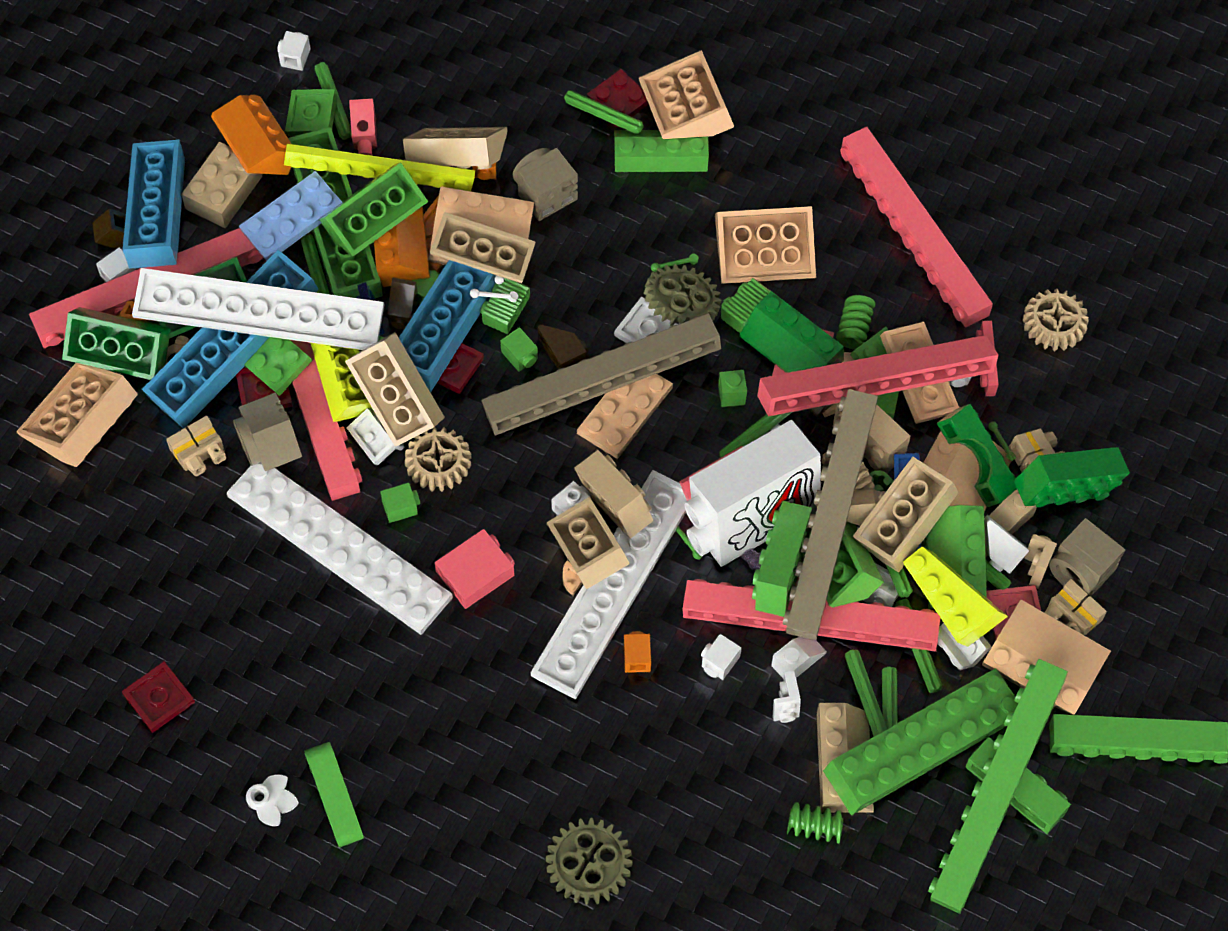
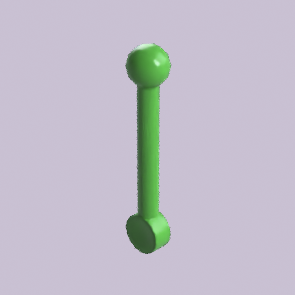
M691 254L689 258L662 264L653 263L651 270L656 272L657 268L662 269L665 265L671 267L674 264L680 265L689 262L697 264L699 257L696 254Z
M990 422L988 428L995 433L1007 453L1006 457L1010 461H1014L1016 455L1009 449L998 431L997 423Z
M678 526L676 529L677 533L693 551V557L700 560L702 556L695 551L689 538Z

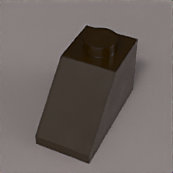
M108 209L92 222L95 243L112 248L123 247L126 214Z
M393 277L387 313L389 326L404 330L419 307L417 283Z
M545 325L538 326V339L557 370L575 365L586 359L588 348L583 340L579 341L575 333Z

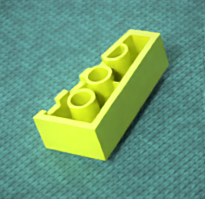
M310 343L333 422L356 418L367 408L373 410L345 362L359 353V350Z
M921 547L903 561V564L957 643L969 647L1008 617L934 552Z

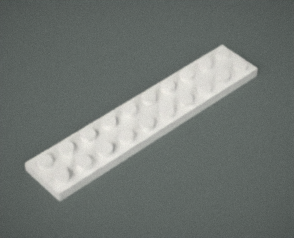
M141 268L132 316L140 319L364 350L379 340L384 302Z
M261 463L250 466L227 492V496L420 635L424 633L453 598L451 592L275 468L265 471Z
M652 470L641 488L646 495L644 499L652 508L649 512L654 521L631 539L619 527L613 535L630 564L587 590L584 585L582 586L531 671V677L574 699L579 695L686 513L684 503L687 499L680 483Z

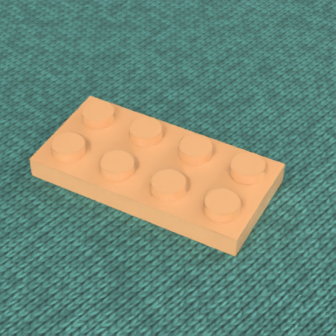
M924 322L885 331L880 335L887 354L933 345ZM949 381L902 390L916 424L947 416L959 408Z
M654 374L606 393L577 429V434L618 459L670 392L673 383L658 374Z

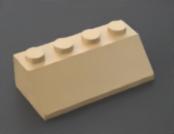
M507 127L424 128L403 139L406 161L447 167L457 166V168L468 169L471 166H477L478 169H489L492 167V164L500 160L507 135Z
M444 212L430 254L522 283L536 242Z
M395 332L345 361L395 447L435 427L445 418Z
M912 457L852 537L876 558L899 573L904 566L903 561L915 552L959 492L951 480L915 457Z
M819 703L817 731L821 812H824L827 807L830 808L831 812H836L837 809L841 810V812H849L823 770L833 759L870 739L869 722L864 710L847 703ZM873 803L858 812H873Z

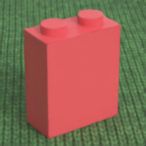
M484 529L435 562L436 573L465 609L514 576V560L507 552L504 554L501 551L496 537L493 534L489 536Z

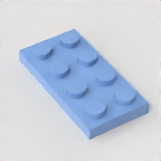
M315 171L239 225V227L267 261L278 249L281 252L320 225L319 219L342 203V201Z

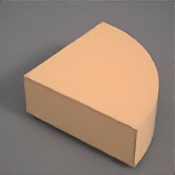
M566 561L563 567V583L566 590L574 596L583 583L571 563Z

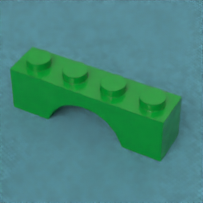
M971 404L957 408L937 422L938 427L949 444H962L968 447L976 456L979 464V477L974 487L986 507L1002 503L1017 490L1014 482L1016 477L1009 470L1003 455L996 448L991 435L984 428L978 413Z

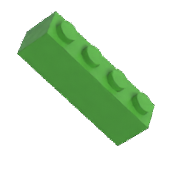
M989 737L973 753L966 764V768L982 781L986 776V773L982 772L988 758L993 759L997 751L993 748L996 740L993 741ZM1027 767L1010 802L1015 809L1046 834L1059 822L1071 805L1063 793L1057 790L1054 791L1047 785V781L1041 775L1033 774Z

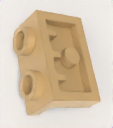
M1033 534L1028 546L1029 552L1024 556L1026 560L1032 562L1028 575L1032 576L1029 585H1036L1037 589L1041 584L1057 543L1052 542L1050 538L1043 535Z

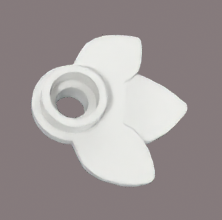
M269 776L262 784L253 785L247 791L246 801L248 805L257 811L259 820L267 825L279 826L281 822L280 813H287L298 805L296 797L285 790L288 782L287 776ZM259 794L264 795L262 801H256L255 797Z

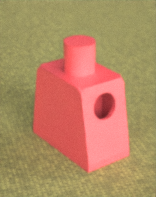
M373 99L349 100L354 149L358 150V154L372 156V149L377 148L376 115Z

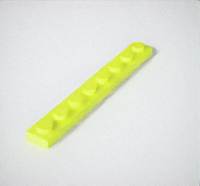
M287 144L284 165L294 168L315 169L317 171L357 175L365 178H376L393 165L401 162L416 185H428L435 188L446 187L470 192L475 178V170Z

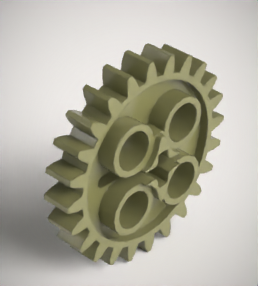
M674 264L672 269L665 265L664 270L657 268L656 273L652 272L644 290L646 295L645 301L650 302L648 308L655 309L653 315L661 314V321L670 320V326H673L674 323H678V325L685 323L694 317L703 316L708 313L712 321H714L720 309L722 300L719 299L721 293L715 291L717 285H710L711 278H702L703 272L696 274L695 268L688 271L686 265L679 269L676 264Z
M590 818L588 825H585L583 820L579 819L578 827H575L570 822L568 832L560 828L561 838L553 836V842L556 846H548V851L553 855L546 856V862L551 863V865L547 866V873H554L550 877V882L559 881L556 886L557 892L565 888V898L573 894L574 902L577 903L580 897H584L585 905H588L590 898H594L596 904H599V899L602 895L608 901L610 899V891L616 895L619 894L617 884L625 887L626 881L623 877H630V871L626 868L632 866V860L626 859L631 856V850L624 849L627 847L628 841H619L622 832L619 831L613 834L612 824L605 829L603 820L596 826L594 825L593 818ZM583 839H588L592 842V845L588 848H583L578 843ZM602 842L603 845L594 854V863L589 862L581 878L579 880H575V877H577L584 868V859L589 860L592 857V854L594 853L598 843ZM605 853H610L614 856V859L610 862H605L600 857ZM572 860L578 866L575 869L569 870L564 867V863ZM591 874H595L600 880L595 884H591L586 881V878Z

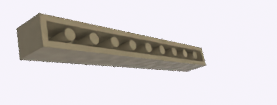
M709 313L697 316L685 323L673 325L664 331L652 333L643 339L626 343L617 349L605 351L596 357L584 359L575 365L560 368L554 373L537 377L533 381L522 385H516L499 394H492L482 400L483 407L494 435H498L720 350V336Z
M848 389L847 396L841 397L838 411H842L841 419L835 420L832 434L836 435L835 442L829 443L826 457L830 458L828 467L823 466L820 481L824 482L822 490H817L814 504L818 505L816 514L811 513L808 528L812 529L810 538L805 537L801 552L806 553L803 562H798L795 576L799 577L797 586L792 585L789 600L793 601L791 610L786 609L783 619V625H787V634L815 641L817 639L877 405L878 396Z

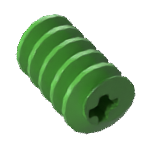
M853 295L846 299L843 315L840 320L841 323L838 328L839 331L836 336L837 341L844 347L857 349L867 340L866 333L869 332L870 327L868 325L871 324L872 319L870 317L873 316V308H875L876 304L873 299L862 295Z
M795 802L790 812L787 834L791 828H794L795 836H799L803 829L806 838H809L814 831L816 840H819L822 834L825 833L827 842H830L833 835H836L837 844H839L843 826L841 810L837 809L834 816H832L831 810L828 807L821 814L820 806H816L813 812H811L809 804H806L800 810L799 802Z

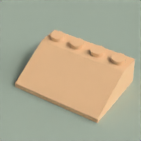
M702 50L639 77L663 139L714 136L734 127Z
M440 187L430 251L444 212L528 239L534 202ZM429 253L428 262L447 264L449 261Z
M812 207L715 213L721 284L749 282L752 278L757 281L816 278Z
M75 363L16 432L61 462L77 467L101 440V437L115 424L118 417L130 406L138 394L123 375L106 369Z
M940 432L923 463L951 480L956 486L959 493L949 506H984L985 512L987 507L974 487L979 477V464L976 456L968 447L962 444H949L943 433ZM993 442L998 451L1003 455L1006 465L1009 467L1011 461L1006 457L1007 453L999 445Z
M1020 600L982 665L991 671L996 668L1003 678L1024 689L1029 681L1025 678L1031 664L1036 665L1038 659L1068 671L1067 678L1054 707L1067 715H1075L1111 651L1027 602Z

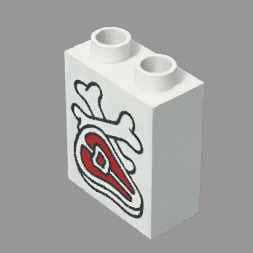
M792 420L689 477L691 499L684 503V507L694 526L687 530V535L693 548L700 556L710 552L722 567L766 542L768 530H773L774 527L772 524L775 510H780L782 501L812 507V514L816 513L814 500L817 490H821L820 453Z

